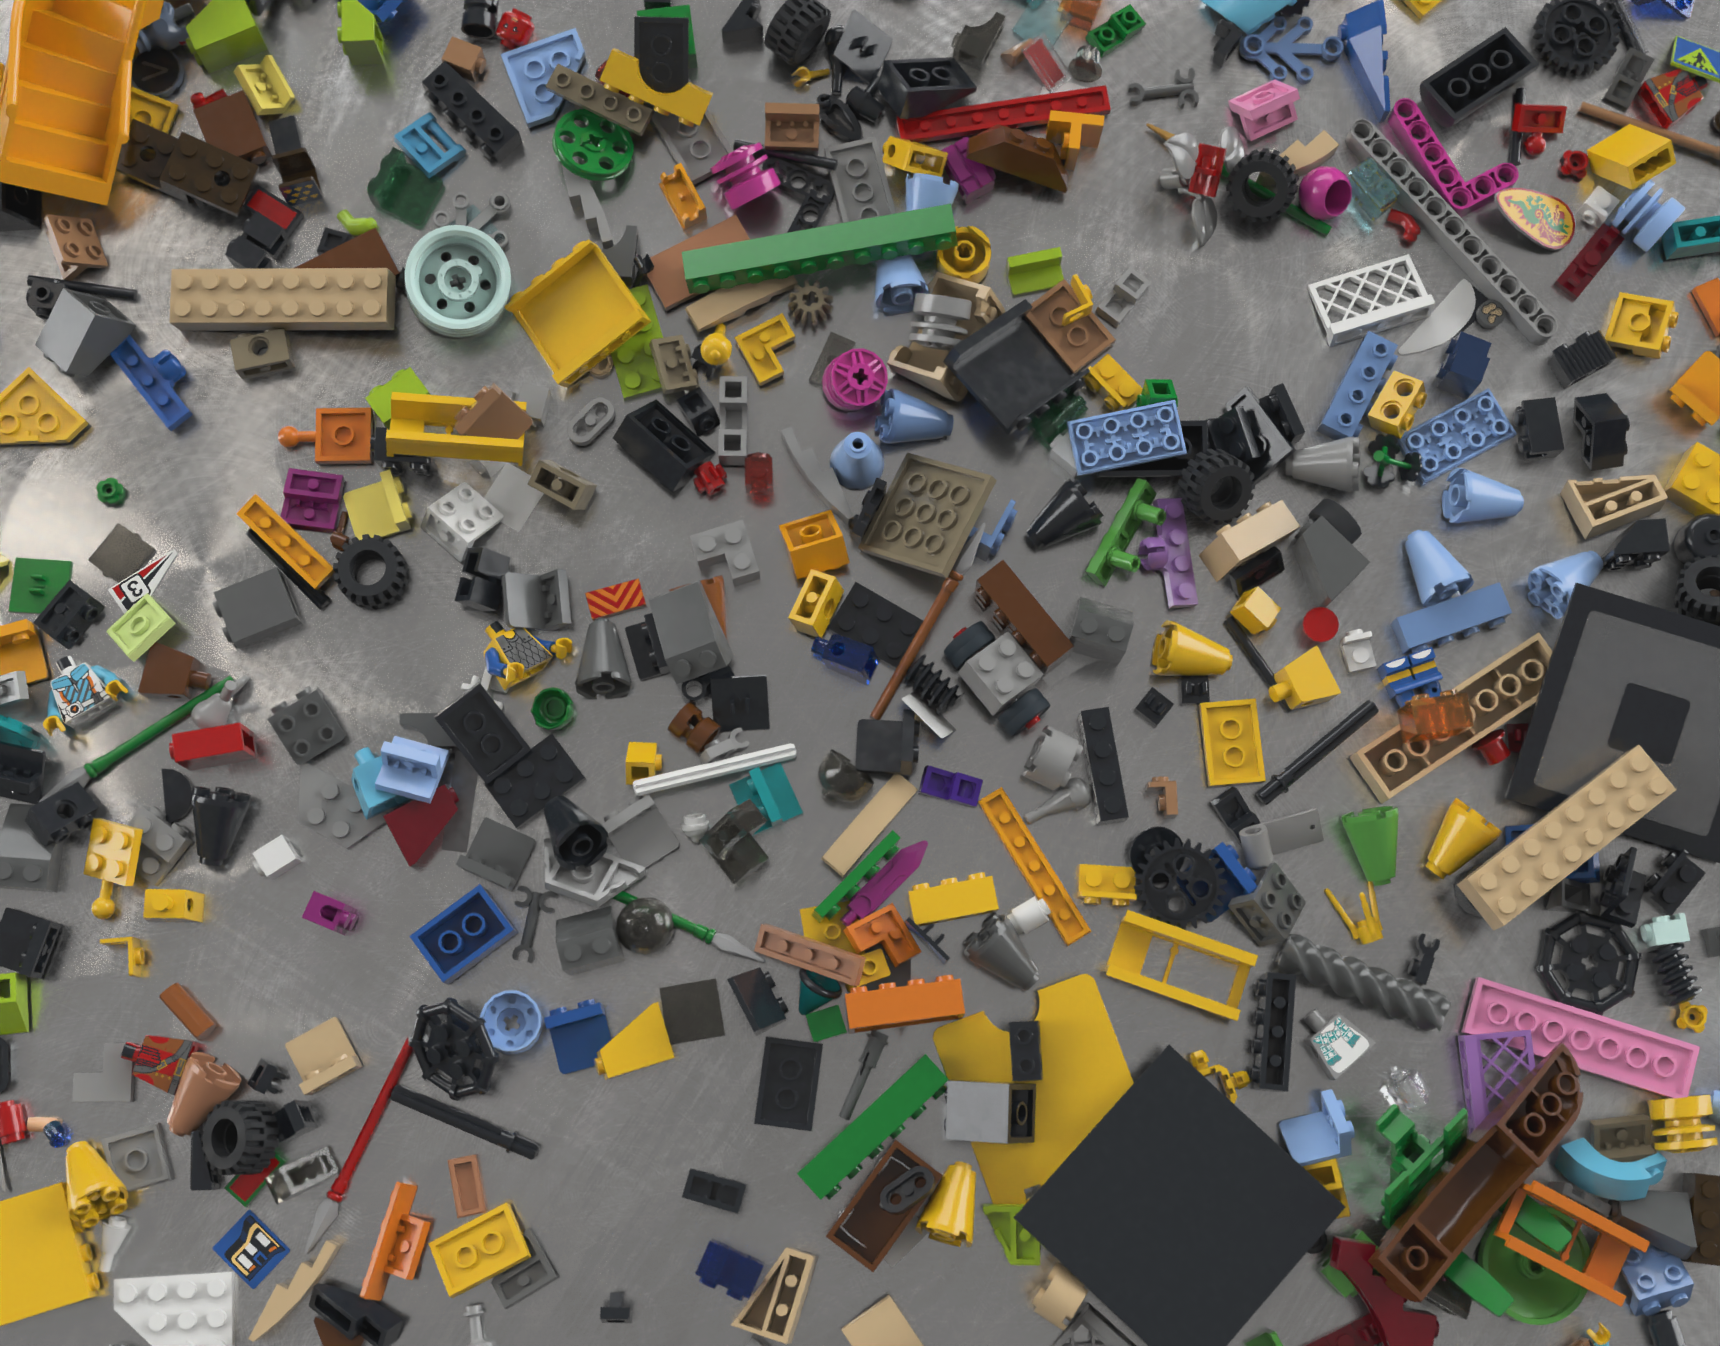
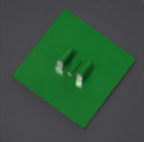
M16 557L9 612L41 614L70 580L72 561Z

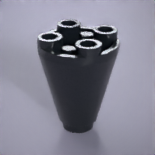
M1070 478L1065 481L1031 522V527L1026 530L1038 548L1043 545L1049 546L1097 527L1102 523L1100 518L1104 516L1094 501L1088 504L1083 497L1087 494V491L1078 479L1074 482Z
M193 787L191 799L197 855L200 856L199 863L222 866L223 859L227 858L248 811L251 799L250 794L234 792L233 795V789L226 787H215V792H211L206 787Z

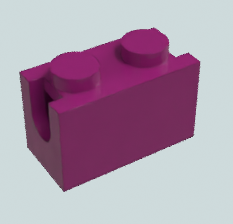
M313 891L302 918L345 936L347 930L351 931L356 923L357 915L354 914L357 909Z

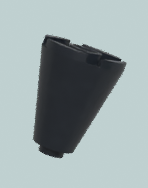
M556 796L546 803L544 815L557 862L565 869L577 870L575 868L577 866L584 865L586 868L599 861L608 847L606 841L609 836L605 827L565 796Z

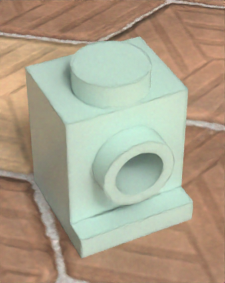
M1685 913L1653 917L1652 923L1641 925L1640 928L1641 937L1646 942L1647 948L1690 941Z

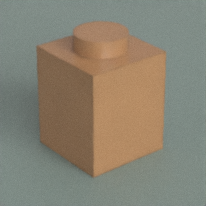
M453 36L441 59L442 63L444 61L447 62L461 77L475 82L478 74L483 73L486 66L482 47Z

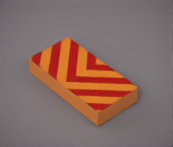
M639 578L585 593L593 621L646 607Z

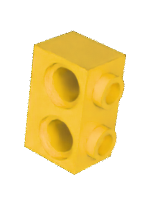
M1394 370L1368 413L1371 428L1386 434H1394L1397 438L1401 439L1405 430L1409 431L1412 427L1418 408L1421 409L1427 400L1424 382ZM1404 393H1411L1408 396H1401ZM1391 415H1398L1396 418L1393 419L1388 418Z

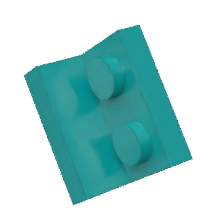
M781 762L763 770H760L759 767L749 771V776L729 784L752 837L803 815V811Z

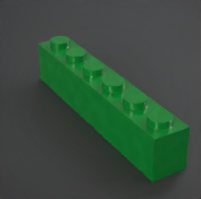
M925 1054L797 1173L798 1176L820 1200L825 1196L830 1200L841 1189L838 1183L846 1176L851 1180L863 1169L860 1163L867 1156L872 1160L884 1149L881 1143L890 1136L894 1140L905 1129L902 1123L910 1116L915 1120L927 1109L924 1103L931 1096L936 1100L945 1092L947 1088L945 1083L949 1079Z

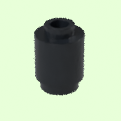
M1670 1309L1648 1316L1650 1322L1647 1325L1654 1346L1686 1345L1677 1317L1673 1316Z

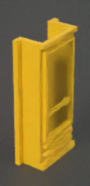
M392 392L390 430L386 432L387 456L394 457V454L512 462L522 466L525 432L519 439L451 435L457 422L454 417L464 406L470 408L476 402L474 398ZM514 401L526 412L527 402ZM424 426L446 427L445 432L447 434L424 433Z
M1127 910L1125 916L1121 919L1104 972H1106V976L1238 1021L1241 1011L1238 1009V1005L1250 968L1255 966L1258 955ZM1152 936L1174 944L1170 949L1171 955L1162 982L1140 975ZM1178 946L1238 966L1226 1005L1166 984L1175 955L1179 952Z

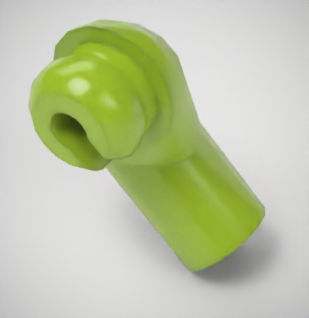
M347 209L337 214V219L353 236H359L375 227L377 229V222L372 217L355 219Z

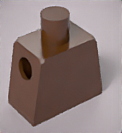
M155 642L149 649L138 693L146 698L189 700L192 697L194 687L204 690L209 689L211 674L199 671L200 661L195 657Z

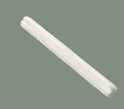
M789 743L635 780L633 782V789L637 796L794 759L797 757L794 744Z

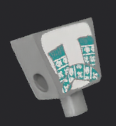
M1315 1008L1304 1018V1021L1314 1031L1305 1040V1043L1329 1080H1336L1376 1044L1369 1036L1339 1013L1332 1015L1327 1020Z

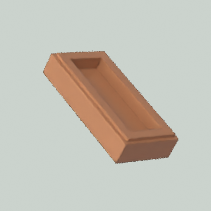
M478 1154L448 1160L457 1218L488 1212Z

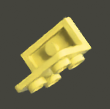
M390 469L380 472L382 481L346 492L343 496L355 537L359 540L363 539L362 535L369 534L371 538L374 537V534L384 538L412 529L409 518H412L411 509L408 502L403 503L401 493L405 492L399 476L395 477Z

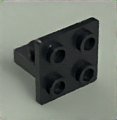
M652 613L644 615L645 622L625 628L640 680L670 672L664 658Z
M0 741V796L38 804L42 799L46 752Z

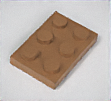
M1065 279L1031 304L1033 306L1025 317L1033 329L1073 374L1081 370L1116 341L1092 311L1091 314L1066 326L1062 325L1061 322L1065 313L1082 306L1074 290Z

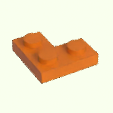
M893 903L847 926L843 930L857 955L881 943L895 967L922 952Z

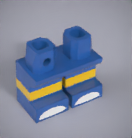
M1432 647L1383 663L1377 668L1389 698H1395L1402 711L1418 705L1413 691L1421 689L1426 702L1442 696L1439 681L1443 679V676L1438 672L1434 661L1436 656Z

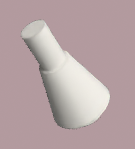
M109 1216V1219L102 1220L103 1253L98 1270L101 1272H110L114 1255L131 1229V1225L126 1223L127 1219L123 1217Z

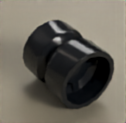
M464 0L463 9L466 11L462 15V32L479 39L493 37L496 30L497 18L495 16L498 12L499 0Z

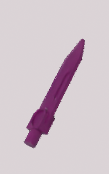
M924 840L901 849L851 898V902L846 907L849 911L840 919L841 922L847 927L856 919L861 920L872 914L920 866L928 842Z

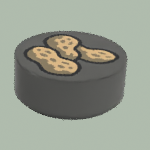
M1496 300L1485 301L1476 311L1478 323L1488 329L1497 327L1505 318V309Z

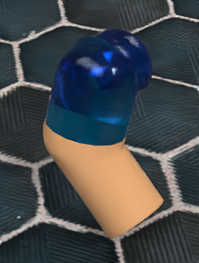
M54 1117L28 1118V1132H44L48 1140H50V1145L54 1148L62 1147L66 1143L65 1137L67 1132L58 1119Z

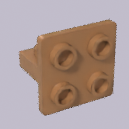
M47 214L44 217L48 228L46 234L63 280L72 281L87 267L105 268L108 265L91 219Z

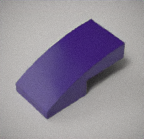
M927 765L924 768L918 793L953 803L977 807L983 780L959 772L952 773Z

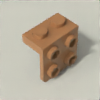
M494 383L489 388L484 385L473 397L476 402L470 408L464 406L454 417L457 420L454 429L461 435L466 433L468 436L519 439L533 422L532 418Z

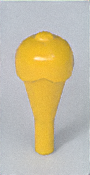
M723 323L716 325L714 333L709 334L701 343L700 351L702 358L710 365H722L731 356L732 345L725 337L726 326Z

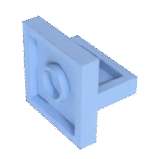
M394 736L392 743L384 741L381 748L383 765L375 782L376 789L431 804L448 761L449 750Z

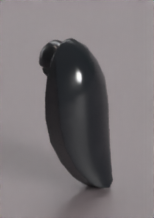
M821 94L817 97L816 104H819L820 120L830 132L848 142L863 139L861 124L849 106L839 98L829 94Z

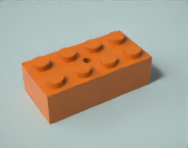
M953 975L936 977L935 982L925 983L924 979H914L907 981V986L896 987V983L892 982L880 984L878 990L868 991L867 986L850 988V993L845 994L849 1034L872 1031L873 1029L882 1030L962 1019L965 1015L961 980L954 979Z

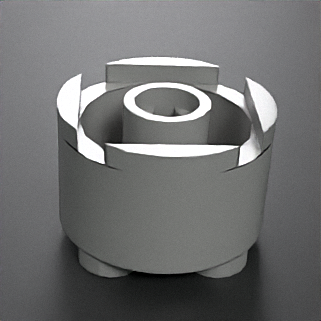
M1047 725L1042 730V732L1046 733L1044 739L1037 738L1025 764V767L1030 769L1024 771L1023 776L1054 791L1057 788L1059 789L1060 786L1065 787L1071 776V772L1068 769L1072 761L1076 762L1080 757L1083 746L1078 744L1079 741Z

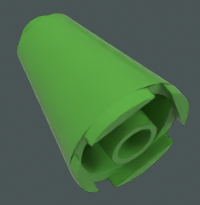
M1373 807L1362 809L1363 812L1358 813V816L1354 815V811L1341 815L1342 824L1367 881H1373L1374 886L1391 883L1390 879L1396 876L1398 807Z

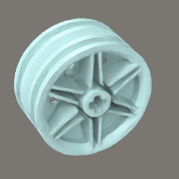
M448 225L427 233L415 244L408 256L405 267L406 295L412 311L426 327L436 333L449 337L474 336L496 323L505 310L504 306L507 305L511 285L510 267L503 250L489 235L470 226ZM449 253L452 258L444 262L441 260V255ZM476 256L479 259V263L472 265L468 261L469 257ZM432 274L436 278L433 284L425 282L427 275ZM454 279H457L458 282L464 281L462 289L459 290L456 286L451 287ZM486 280L491 284L489 290H483L480 287V283ZM446 300L447 307L439 309L437 301ZM467 302L475 305L473 312L469 313L465 310L464 305Z

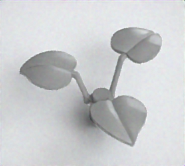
M1229 126L1221 131L1218 147L1227 149L1224 164L1226 171L1231 173L1234 166L1244 156V147L1237 129ZM1179 133L1164 142L1172 157L1174 167L1164 168L1161 171V185L1164 189H1178L1179 194L1186 193L1197 198L1192 203V219L1199 246H1203L1215 231L1217 210L1210 197L1204 198L1202 194L1188 192L1189 189L1186 188L1190 185L1191 177L1195 172L1199 148L1195 137L1191 133Z

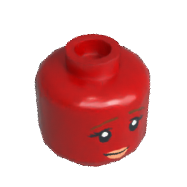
M514 8L512 11H505L496 28V35L502 39L500 44L510 50L527 45L535 29L534 24L531 22L532 17Z

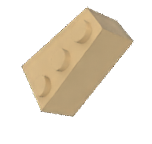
M1283 500L1273 505L1269 501L1256 510L1257 514L1252 516L1250 513H1247L1236 521L1237 525L1231 527L1230 524H1227L1216 532L1218 537L1199 554V557L1216 582L1223 579L1235 567L1243 566L1246 564V561L1286 540L1301 527Z

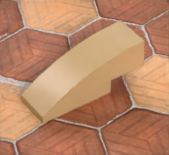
M1323 130L1306 146L1297 139L1279 156L1283 158L1286 155L1290 158L1288 163L1290 165L1294 163L1296 167L1294 173L1300 177L1321 166L1334 156L1339 144ZM1265 172L1259 173L1256 180L1258 184L1264 187L1276 185L1275 180Z

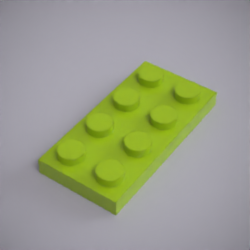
M648 284L629 290L651 322L611 353L624 401L663 391L649 345L651 340L663 338Z

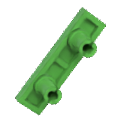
M1137 478L1133 487L1128 491L1127 498L1121 509L1116 513L1108 532L1103 536L1097 552L1089 561L1086 572L1096 584L1106 587L1116 567L1135 573L1140 567V558L1125 551L1142 520L1159 526L1165 522L1166 511L1162 508L1151 506L1157 493L1147 480Z

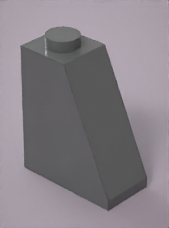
M1648 1190L1646 1197L1628 1201L1608 1200V1204L1612 1206L1609 1216L1612 1217L1613 1222L1650 1241V1245L1681 1259H1689L1696 1250L1697 1243L1688 1193Z

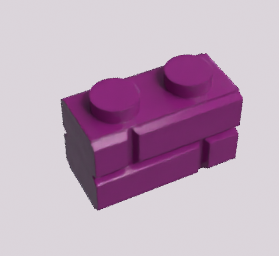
M964 137L955 142V144H951L941 150L948 153L944 170L951 180L959 184L958 192L965 204H969L978 199V197L991 192L994 188V179H996L992 167L967 159L968 137Z

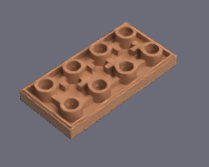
M737 215L650 257L654 269L647 273L646 276L666 311L699 295V293H689L684 274L683 251L750 240Z

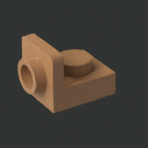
M1165 776L1153 777L1152 782H1147L1145 785V790L1162 791V794H1158L1159 811H1163L1164 819L1176 818L1178 815L1176 781H1169V777Z

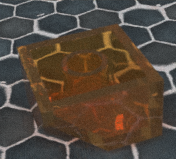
M1456 689L1440 692L1438 697L1429 698V694L1412 696V700L1406 701L1405 705L1397 710L1403 744L1459 736L1474 726L1467 692L1458 694Z

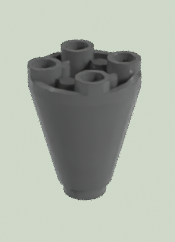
M993 912L985 919L983 923L985 926L978 933L972 932L964 940L963 944L967 947L964 955L972 962L1017 988L1021 987L1026 991L1040 978L1037 966L1010 920L1003 914L998 915L996 912Z

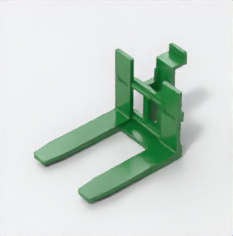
M1392 1104L1376 1121V1131L1391 1142L1390 1186L1384 1191V1197L1381 1199V1205L1385 1208L1382 1224L1387 1229L1391 1228L1423 1187L1467 1139L1468 1111L1465 1108H1462L1445 1126L1444 1134L1438 1137L1432 1144L1423 1134L1419 1135L1417 1133L1415 1123L1399 1111V1106L1396 1104ZM1443 1148V1153H1442L1441 1155H1438V1156L1432 1161V1159H1433V1158L1438 1154V1152ZM1526 1194L1514 1223L1555 1253H1560L1572 1239V1234L1551 1213ZM1509 1198L1498 1209L1502 1214ZM1463 1251L1460 1252L1443 1274L1444 1277L1473 1301L1497 1317H1501L1514 1303V1298Z

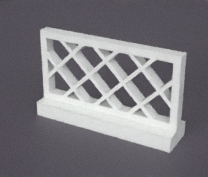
M1409 254L1312 283L1307 288L1327 332L1326 340L1329 347L1365 337L1368 331L1378 333L1430 317L1435 306L1432 294H1427ZM1405 264L1408 271L1406 278L1391 273L1394 267ZM1376 273L1385 278L1381 286L1367 281L1368 276ZM1388 279L1403 284L1399 293L1384 288ZM1352 281L1360 286L1355 294L1341 288L1343 283ZM1363 286L1377 292L1373 301L1359 296ZM1408 286L1417 290L1419 297L1411 299L1403 296L1402 293L1405 287ZM1327 289L1335 293L1331 301L1320 298L1317 291ZM1338 294L1352 300L1348 309L1334 303ZM1380 294L1395 299L1393 305L1387 307L1376 302ZM1355 302L1370 307L1368 312L1364 314L1351 310ZM1330 309L1344 314L1345 316L1342 321L1331 324L1328 317Z

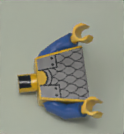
M498 621L493 622L485 629L486 634L491 639V642L483 652L487 672L496 676L504 690L542 672L553 655L556 654L558 659H563L567 656V653L572 652V640L569 638H559L556 642L542 640L530 634L526 629L513 628L506 632Z

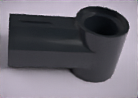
M727 665L721 669L683 682L681 687L684 702L686 704L691 702L695 706L702 704L705 698L711 695L710 678L733 677L735 675L732 669ZM696 685L701 688L702 692L699 696L692 697L687 694V688Z

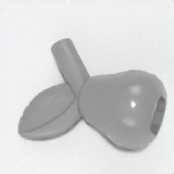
M249 675L242 676L236 682L232 680L226 681L221 693H216L208 699L199 702L191 712L194 724L200 729L227 725L232 708L230 699L248 682Z

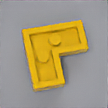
M783 313L734 337L737 346L760 386L784 375V370L773 350L795 340V334Z

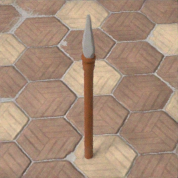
M985 523L980 526L962 548L949 576L945 578L942 584V589L871 712L870 716L873 718L881 719L950 595L959 585L958 581H962L963 575L972 567L986 526Z

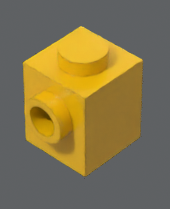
M1257 586L1244 592L1230 613L1246 629L1255 634L1262 630L1268 631L1277 622L1275 617L1281 610V607Z
M629 742L626 756V785H633L635 780L656 776V771H662V754H657V743Z

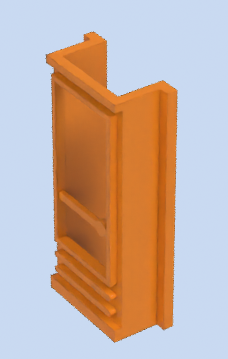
M1533 1180L1531 1185L1522 1183L1511 1194L1493 1234L1506 1241L1504 1246L1621 1307L1626 1296L1614 1290L1613 1287L1631 1248L1646 1253L1650 1241ZM1526 1194L1577 1221L1572 1231V1239L1566 1245L1564 1251L1560 1253V1261L1509 1235ZM1584 1224L1599 1232V1235L1583 1271L1580 1272L1565 1264V1261L1569 1259L1571 1247L1581 1225Z

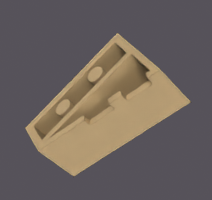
M1656 475L1624 476L1611 480L1594 478L1593 481L1579 482L1576 479L1567 480L1560 493L1585 540L1657 513L1668 499Z
M786 1247L731 1326L784 1344L792 1343L818 1256Z

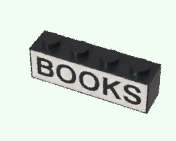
M1109 707L1081 711L1078 715V723L1088 779L1092 786L1091 793L1097 826L1125 822L1129 815Z

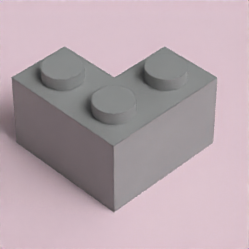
M743 520L690 536L699 569L726 561L734 587L760 579V571Z

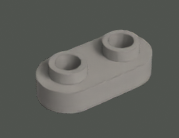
M603 397L591 400L569 422L567 433L570 440L579 446L591 443L613 421L615 411L612 403ZM600 410L606 412L603 417H598L596 414ZM580 429H585L587 431V433L584 436L577 435V432Z

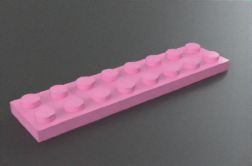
M1481 977L1475 978L1461 1032L1473 1035L1531 1030L1534 1056L1545 1058L1562 1042L1573 1055L1579 1070L1670 1099L1688 1097L1700 1046ZM1524 1036L1513 1037L1506 1047L1523 1051L1525 1049ZM1498 1038L1497 1040L1503 1043L1506 1038Z

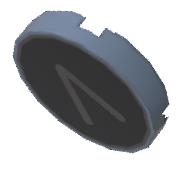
M153 46L150 52H139L132 60L131 83L139 90L159 98H166L172 95L177 87L179 89L183 82V65L177 55L171 50H163L158 46Z

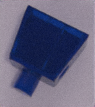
M835 633L831 635L829 641L816 637L811 648V652L822 656V660L827 668L869 686L879 664V659L873 647Z

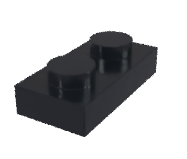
M1273 546L1231 572L1229 576L1233 592L1240 598L1244 592L1263 584L1284 571L1285 567L1281 551L1276 546Z

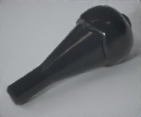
M841 24L828 29L824 38L832 69L831 92L833 94L842 93L843 72L845 69V65L831 55L845 27Z

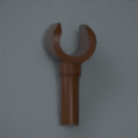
M342 511L338 527L330 536L332 546L340 551H344L342 546L345 543L348 545L350 540L348 536L343 535L348 518V512Z

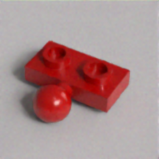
M1515 104L1511 131L1532 132L1531 136L1524 143V149L1527 154L1538 156L1544 152L1546 141L1542 137V133H1563L1567 106Z

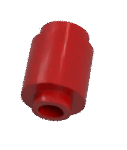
M14 1100L1 1102V1144L5 1145L26 1139L25 1132L27 1127L22 1105L15 1104Z

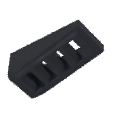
M204 1131L191 1132V1191L220 1189L217 1173L211 1169V1164L206 1163V1154L202 1152L203 1141H201V1135H203Z

